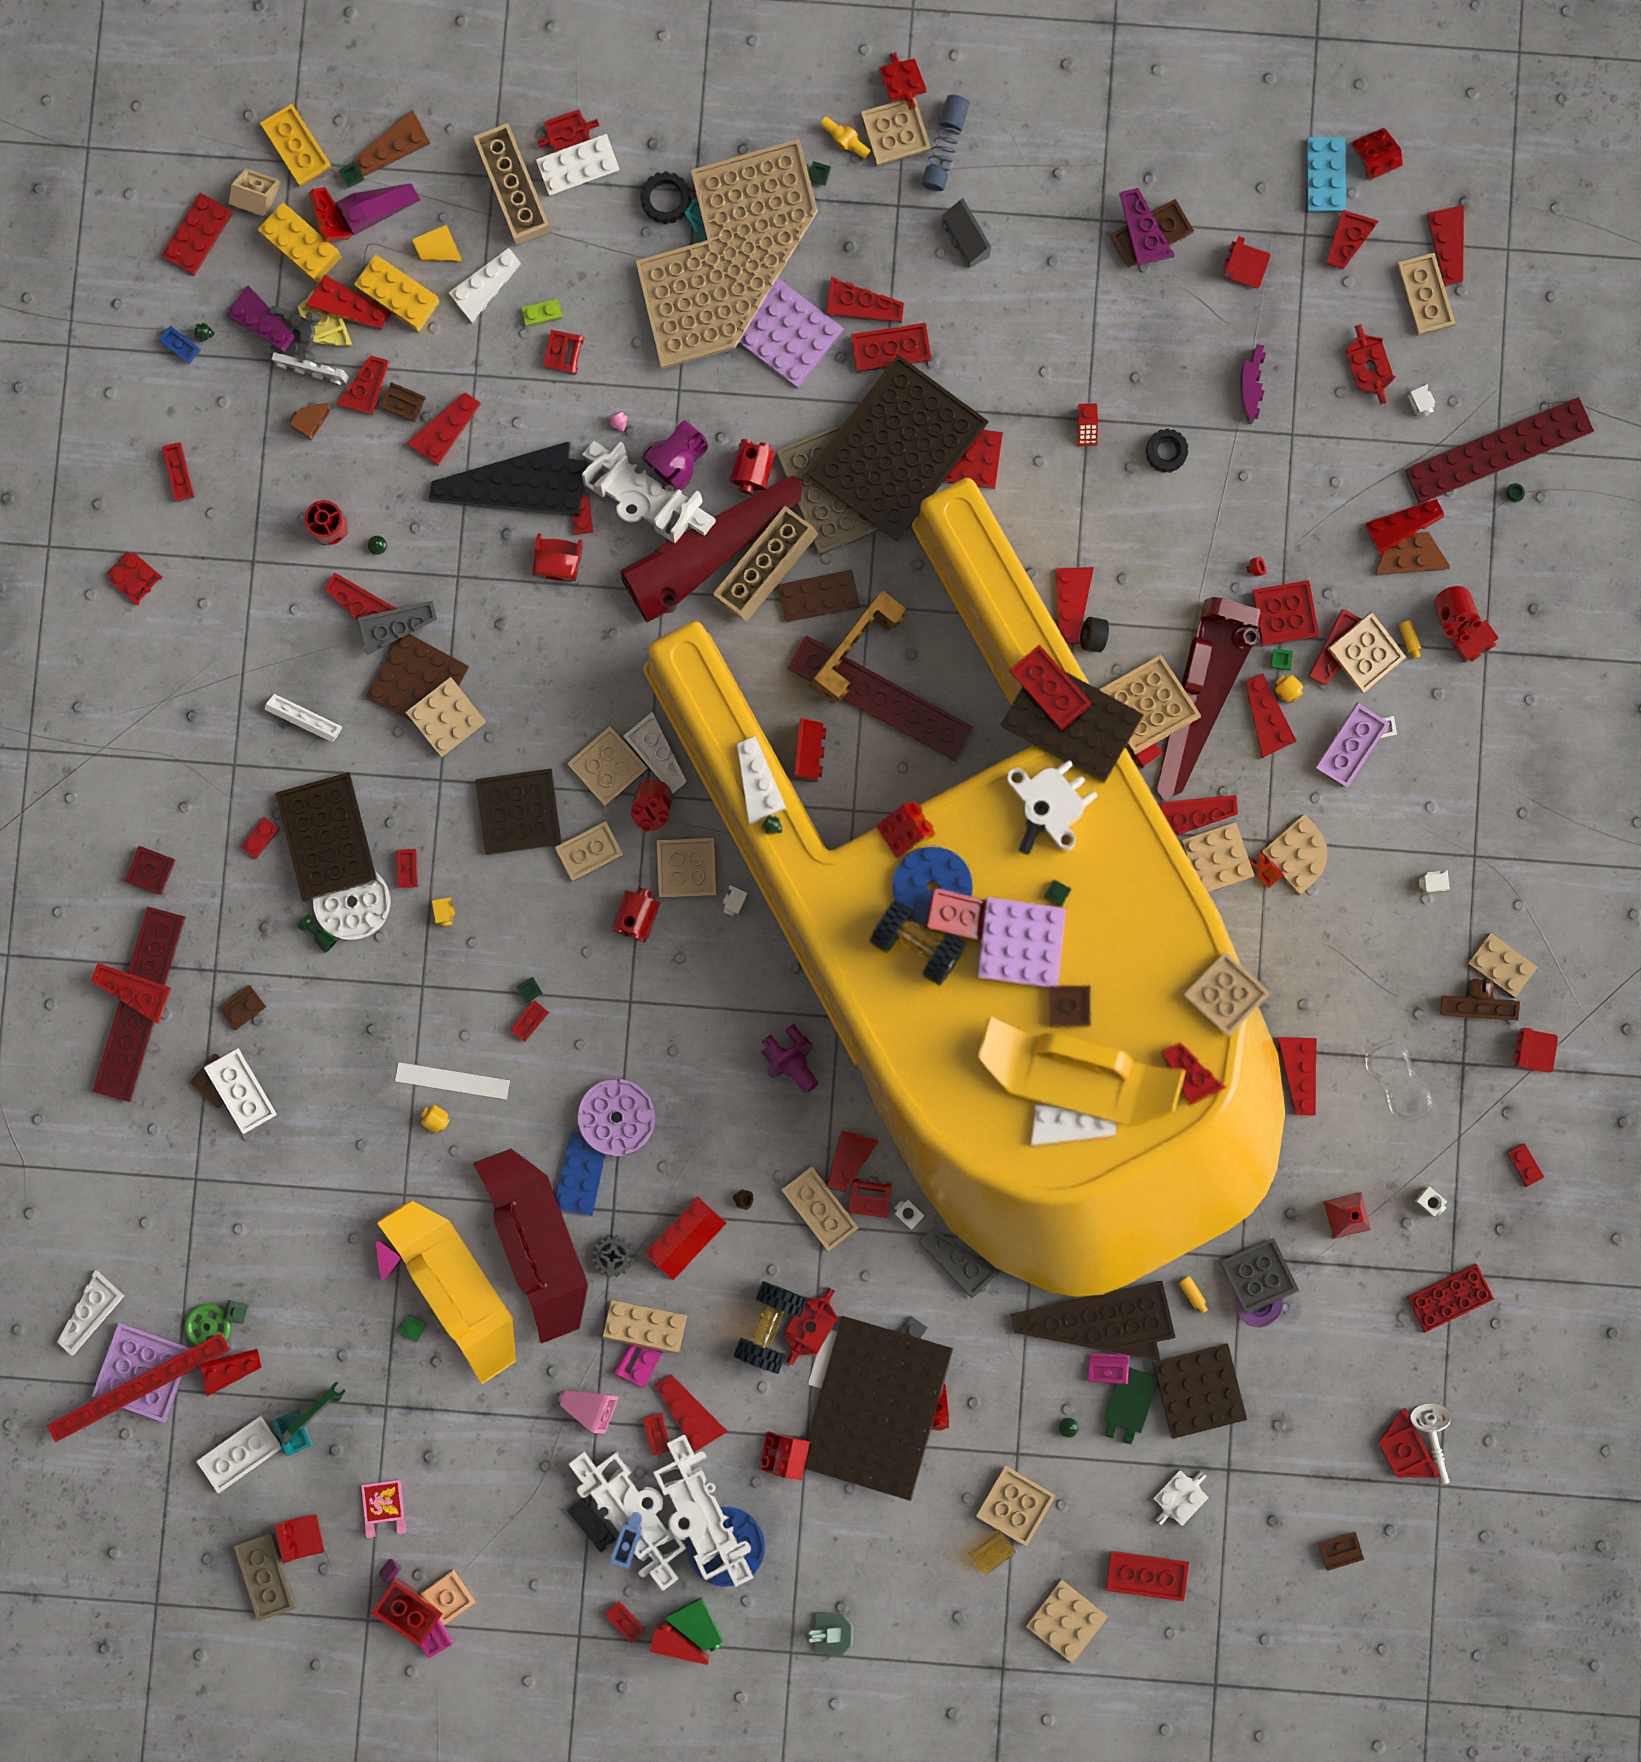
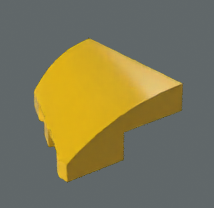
M447 225L412 239L421 261H462Z

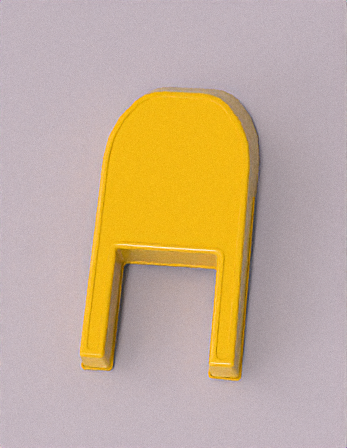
M963 478L925 498L921 503L919 516L912 522V530L1009 704L1012 705L1022 688L1021 684L1009 672V669L1039 644L1062 670L1088 683L976 483L970 478ZM698 621L689 622L650 644L648 648V661L643 666L644 674L851 1060L855 1066L858 1065L870 1097L915 1182L951 1232L995 1268L1050 1293L1084 1297L1103 1295L1136 1281L1225 1233L1254 1211L1266 1196L1278 1166L1285 1118L1278 1053L1259 1006L1228 1038L1184 997V994L1225 952L1239 964L1240 961L1217 908L1126 748L1105 784L1073 766L1062 774L1069 784L1080 776L1085 779L1075 789V792L1081 799L1092 792L1097 794V797L1084 807L1080 819L1068 827L1075 836L1074 848L1068 852L1061 851L1044 829L1042 833H1038L1029 855L1019 852L1020 844L1028 827L1025 826L1027 821L1025 805L1008 785L1009 772L1014 768L1022 769L1029 779L1032 780L1043 770L1048 768L1057 769L1063 763H1066L1033 744L921 803L919 806L922 809V813L926 820L932 824L936 835L930 839L920 841L902 856L895 857L877 827L837 849L827 850L711 635L706 632L703 625ZM755 736L786 806V810L772 815L780 819L783 832L779 834H766L764 832L765 830L761 827L766 818L752 824L749 823L737 744ZM1014 775L1011 780L1014 783H1020L1022 777ZM1041 806V808L1038 809V813L1041 814L1044 811L1045 807ZM1063 837L1060 840L1065 846L1072 843L1068 837ZM930 846L942 847L956 853L968 866L973 882L971 897L986 900L989 897L1065 908L1058 986L1091 987V1027H1050V988L977 978L981 941L956 936L964 941L966 946L952 971L940 986L922 976L933 954L906 937L900 935L888 953L871 944L869 940L887 908L895 900L892 888L893 877L900 862L917 849ZM1054 879L1072 889L1062 907L1044 898ZM930 881L927 884V889L931 892L934 888L938 889V884L934 881ZM909 920L904 928V932L934 951L947 934L925 928L926 926ZM989 1017L1037 1036L1045 1033H1057L1112 1048L1126 1054L1132 1062L1159 1068H1169L1161 1051L1181 1042L1198 1059V1062L1206 1070L1208 1069L1226 1088L1191 1106L1187 1103L1180 1089L1174 1112L1129 1127L1116 1124L1115 1136L1032 1146L1036 1105H1052L1009 1094L979 1060L978 1055Z

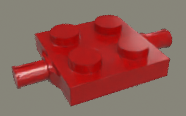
M891 53L889 57L892 64L879 67V73L890 102L906 100L909 109L915 108L916 104L913 98L926 93V86L915 58L899 61L897 53Z
M578 109L545 121L547 137L537 140L540 148L550 144L555 152L590 140L589 130L598 127L599 123L597 119L586 123Z

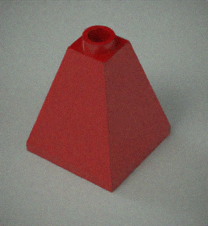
M1362 1192L1324 1201L1333 1239L1371 1230Z

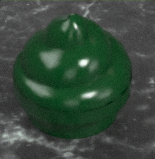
M203 322L196 324L195 339L203 342L215 335L212 329L208 327V324Z
M378 535L371 537L368 541L369 551L375 555L385 552L387 548L386 540Z
M769 815L761 827L765 830L766 834H779L783 832L780 819L777 816Z
M1065 1418L1059 1424V1431L1064 1437H1074L1078 1432V1424L1072 1418Z

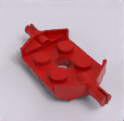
M1362 324L1354 326L1357 334L1356 341L1346 350V354L1358 391L1374 393L1377 395L1380 405L1388 402L1384 393L1385 389L1393 382L1396 375H1393L1383 345V338L1366 335ZM1368 361L1372 362L1375 366L1374 370H1367L1365 363Z
M828 1287L823 1297L807 1298L808 1300L801 1317L794 1315L783 1335L792 1349L786 1361L789 1363L792 1359L790 1365L793 1366L800 1354H818L838 1319L830 1305V1299L835 1290L832 1289L830 1292L831 1288ZM808 1321L815 1322L816 1330L814 1332L806 1331L805 1324Z

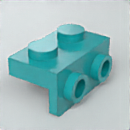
M297 1409L273 1420V1431L277 1436L279 1435L280 1440L286 1430L301 1417L299 1410ZM306 1427L287 1445L282 1440L280 1443L283 1453H286L287 1456L313 1445Z

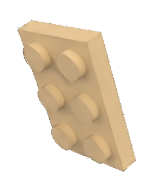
M606 821L555 847L572 882L624 856Z
M1489 933L1467 963L1513 998L1517 997L1538 968L1492 933Z

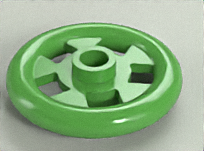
M210 1303L201 1304L192 1309L185 1320L184 1326L189 1342L193 1346H197L205 1342L206 1337L216 1336L220 1333H223L227 1340L231 1331V1322L223 1319L225 1310L218 1305ZM209 1311L217 1314L215 1320L208 1317ZM199 1314L203 1319L197 1324L194 1319ZM206 1323L210 1325V1330L208 1331L204 1329ZM217 1323L223 1324L222 1332H217ZM195 1329H198L201 1334L199 1338H196L193 1333Z

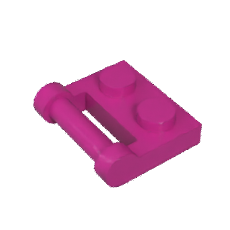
M629 1344L618 1367H615L613 1372L644 1388L662 1353L658 1350ZM636 1347L642 1350L631 1372L628 1373L625 1369Z

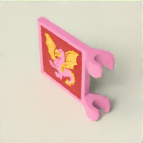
M401 1480L361 1485L366 1537H375L374 1523L395 1520L397 1533H406Z

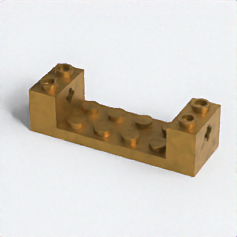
M882 590L808 686L831 704L836 700L839 702L849 691L846 687L850 682L834 671L842 662L840 657L844 658L853 648L851 643L855 644L865 631L862 628L866 629L873 620L887 631L891 627L896 628L905 618L903 613L906 608Z

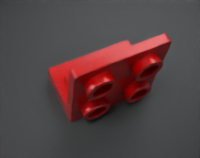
M317 1514L275 1524L283 1563L325 1552Z

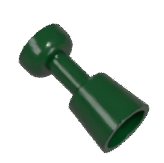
M310 914L306 915L297 927L300 930H309L315 936L314 941L324 953L328 952L338 939L324 929L320 931L312 924L313 917Z

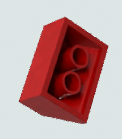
M800 718L795 780L818 782V777H822L823 766H819L820 758L824 759L825 747H821L822 739H826L827 728H823V723Z

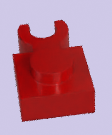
M1259 853L1257 856L1260 858V863L1253 859L1250 861V864L1260 870L1256 873L1267 888H1271L1284 874L1273 861L1267 863L1265 855Z

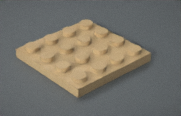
M1162 655L1099 689L1144 714L1128 742V746L1134 755L1201 718V714Z

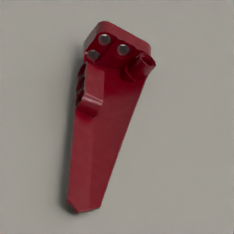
M792 475L715 516L716 522L705 536L692 528L683 533L676 543L669 540L657 547L652 554L621 569V580L644 620L648 623L665 613L675 611L677 605L766 530L784 506L791 509L800 502L804 480ZM666 599H670L673 601V603L671 605H666L664 601Z
M1210 597L1204 600L1197 634L1191 642L1181 683L1201 714V718L1169 735L1156 788L1162 800L1183 792L1252 646L1259 641L1258 629L1263 614L1262 610L1219 597ZM1246 633L1251 637L1250 642L1246 640Z

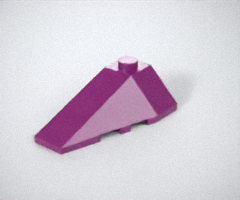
M412 183L353 193L337 201V204L353 234L356 235L420 201V198Z

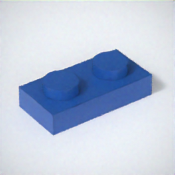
M169 326L159 338V342L188 364L192 362L201 350L172 326Z

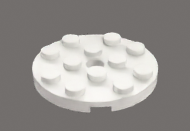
M376 872L378 880L376 882L313 899L314 912L320 925L333 936L344 940H360L377 932L385 923L391 906L390 892L384 879ZM349 897H356L357 904L354 907L347 905Z

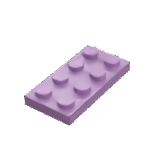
M1357 702L1315 767L1348 788L1390 723Z

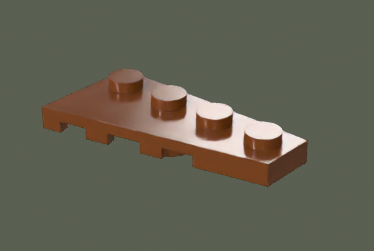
M412 109L356 156L354 160L362 176L365 177L429 145L430 142Z

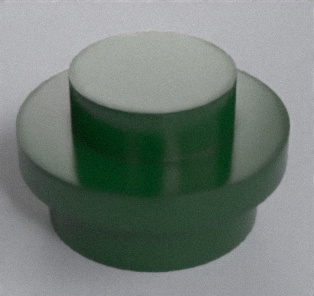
M1513 483L1507 487L1505 494L1509 501L1519 502L1524 498L1525 490L1522 485Z

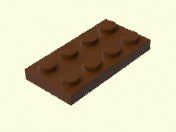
M1176 199L1151 212L1169 246L1194 233V229ZM1126 225L1110 234L1109 237L1127 268L1136 265L1137 262Z
M852 569L778 584L785 623L860 607Z

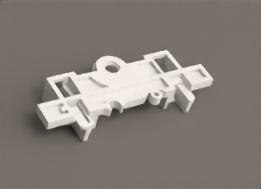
M593 441L582 454L583 458L591 463L582 473L583 484L602 497L607 494L618 501L619 505L617 504L616 511L622 520L634 523L644 518L654 525L657 533L673 543L677 542L689 526L705 536L715 524L716 520L714 517L698 508L703 502L699 491H696L685 504L688 497L684 496L681 490L675 493L672 485H667L664 490L661 483L646 474V470L641 474L635 473L638 470L637 464L631 465L628 463V457L622 442H619L611 452ZM600 470L606 473L594 485L590 484ZM629 505H635L637 512L629 514L626 508ZM676 517L678 521L670 531V535L665 532V529L670 521Z
M685 1435L667 1443L675 1462L655 1471L654 1474L664 1495H670L677 1509V1512L671 1514L668 1521L671 1534L680 1540H685V1538L690 1536L698 1553L694 1558L705 1580L725 1570H728L736 1587L753 1579L754 1577L743 1556L751 1551L750 1544L746 1541L738 1544L732 1533L734 1527L724 1528L723 1522L729 1517L723 1515L716 1498L709 1494L715 1491V1485L713 1483L705 1485L707 1479L701 1467L693 1471L691 1469V1466L708 1458L704 1452L694 1454ZM680 1470L684 1479L663 1484L660 1475ZM681 1518L689 1520V1527L685 1530L680 1529L678 1526V1521ZM720 1553L724 1563L715 1571L706 1574L703 1565Z
M585 1452L569 1463V1466L581 1482H583L577 1488V1492L582 1498L591 1494L598 1503V1510L601 1507L608 1508L609 1513L604 1518L610 1519L619 1533L623 1523H628L632 1513L638 1512L641 1514L642 1521L639 1527L643 1528L634 1553L642 1561L648 1557H651L653 1560L640 1569L638 1573L641 1577H645L650 1573L662 1591H664L679 1579L667 1562L686 1549L687 1545L674 1537L669 1528L667 1529L656 1516V1513L659 1510L661 1511L663 1507L661 1494L652 1487H643L644 1490L639 1492L628 1477L632 1471L619 1458L618 1452H615L597 1467ZM615 1459L621 1467L608 1482L602 1472ZM646 1497L651 1498L653 1501L650 1509H645L641 1505L642 1500ZM674 1538L680 1546L662 1555L657 1546L665 1544Z

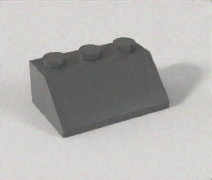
M962 198L943 214L941 225L945 232L949 231L952 236L950 240L955 248L958 247L960 250L962 262L964 264L967 263L969 268L990 257L991 245L965 200Z

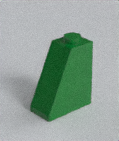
M702 1597L666 1616L669 1623L704 1651L710 1649L712 1652L721 1647L720 1643L723 1642V1638Z

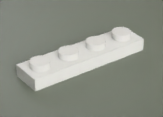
M276 694L270 698L264 709L330 742H333L342 730V726Z

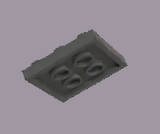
M1274 1238L1221 1261V1265L1245 1315L1299 1292L1298 1286Z

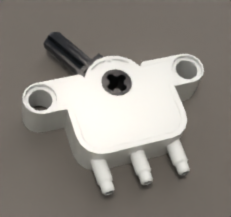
M1070 761L1063 763L1057 769H1045L1032 780L1029 779L1022 769L1014 768L1009 772L1008 785L1025 805V817L1027 819L1025 826L1028 828L1019 847V852L1022 854H1030L1038 833H1042L1043 829L1061 851L1068 852L1074 848L1075 836L1068 827L1080 819L1084 807L1091 803L1097 797V794L1092 792L1083 799L1079 797L1075 789L1085 779L1080 776L1069 784L1062 775L1072 766ZM1014 775H1019L1022 777V781L1014 783L1011 778ZM1041 806L1045 807L1044 811L1041 814H1039L1038 809H1040ZM1063 837H1068L1072 843L1065 846L1060 840Z

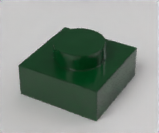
M813 161L809 172L810 182L826 186L831 166Z
M356 162L339 169L347 188L364 181V177Z
M1054 879L1044 898L1062 907L1072 889Z
M534 977L516 986L526 1003L543 994Z
M228 1300L223 1319L243 1324L248 1305Z

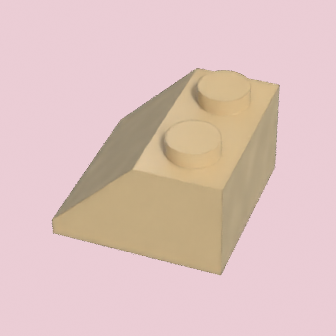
M245 169L231 185L229 204L238 209L253 212L255 215L265 216L272 207L281 180Z

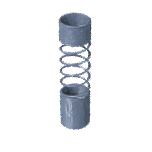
M952 94L946 98L939 122L942 128H939L936 132L939 137L934 139L936 146L931 148L933 156L928 158L931 165L926 166L921 182L929 190L941 192L945 188L948 178L946 171H950V168L933 164L930 158L937 157L943 161H953L947 156L936 155L933 149L940 148L946 152L955 153V150L950 147L936 144V140L941 138L949 143H958L953 138L941 137L938 131L944 129L952 134H961L960 131H962L970 104L962 96Z

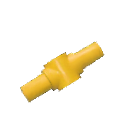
M827 116L820 123V126L832 135V138H834L833 142L842 150H852L864 160L870 154L871 150L858 141V134L849 126H838Z

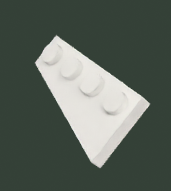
M756 736L738 743L749 823H755L767 818L769 815L772 816L786 810V806Z
M97 1270L94 1271L91 1282L86 1286L80 1303H77L71 1320L66 1324L57 1342L70 1355H74L125 1296Z

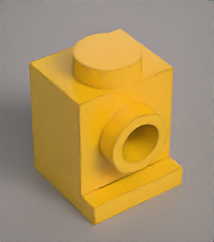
M451 897L432 900L435 922L438 925L441 924V927L453 925L452 917H455L454 906H450V903H454Z

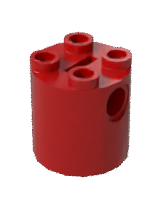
M741 439L729 479L731 483L739 486L738 491L752 495L754 490H766L775 452L773 449H770V445L763 442L757 445L748 439Z
M327 500L316 501L305 512L304 521L306 528L322 545L337 544L348 534L347 519L333 502Z
M1452 586L1442 590L1436 596L1434 607L1445 636L1462 642L1468 641L1482 626V621L1470 591L1462 586Z
M657 779L645 780L639 784L635 791L631 807V817L633 822L644 832L660 829L668 822L673 794L671 788L665 782Z
M638 887L636 893L625 890L612 925V931L626 937L630 934V937L645 943L646 939L649 938L661 904L651 899L653 892Z

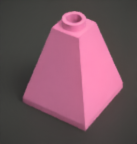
M565 1390L560 1394L559 1402H561L560 1406L590 1432L605 1433L619 1397L616 1395Z

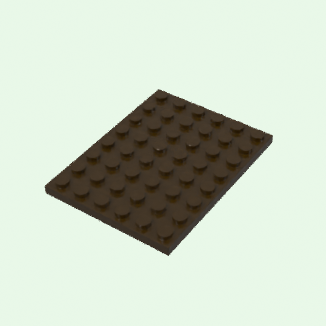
M897 354L810 467L806 475L898 542L919 515L922 501L939 489L988 425L989 421Z
M842 1316L807 1438L810 1444L804 1469L912 1501L954 1348Z

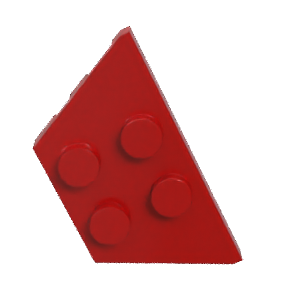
M1406 1408L1401 1409L1378 1441L1395 1477H1440L1415 1426L1411 1422Z

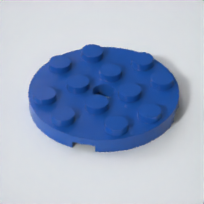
M930 846L911 852L900 862L893 877L894 899L913 910L910 918L911 921L926 926L932 892L927 889V884L930 881L936 882L938 889L970 897L973 892L972 876L966 863L956 853L942 847Z
M720 1507L723 1515L729 1517L723 1522L724 1528L734 1527L732 1533L738 1544L743 1541L750 1544L751 1551L743 1556L752 1575H754L764 1557L765 1540L763 1532L757 1521L747 1512L735 1507ZM689 1536L687 1539L689 1562L697 1575L704 1579L694 1558L698 1553ZM720 1553L703 1565L706 1574L715 1571L724 1563ZM728 1570L706 1580L716 1586H735Z

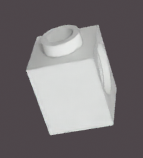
M1426 1186L1414 1200L1430 1216H1440L1446 1209L1444 1205L1447 1201L1430 1186ZM1431 1197L1436 1200L1434 1208L1428 1206V1199Z
M901 1200L895 1207L897 1211L894 1214L911 1230L925 1216L909 1200L906 1202ZM908 1207L914 1212L913 1217L910 1219L904 1218L902 1214L903 1210Z

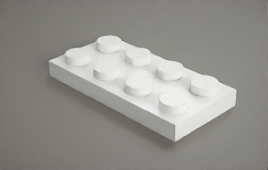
M607 134L536 159L549 196L620 170Z
M239 1048L204 1067L242 1134L277 1115Z
M261 1415L196 1462L219 1494L280 1451L281 1442Z

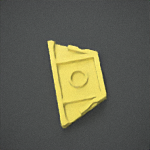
M313 290L308 298L301 302L298 310L301 317L306 318L307 312H313L322 317V320L314 326V343L353 346L345 323L340 316L330 313L325 314L320 310L305 307L315 291Z

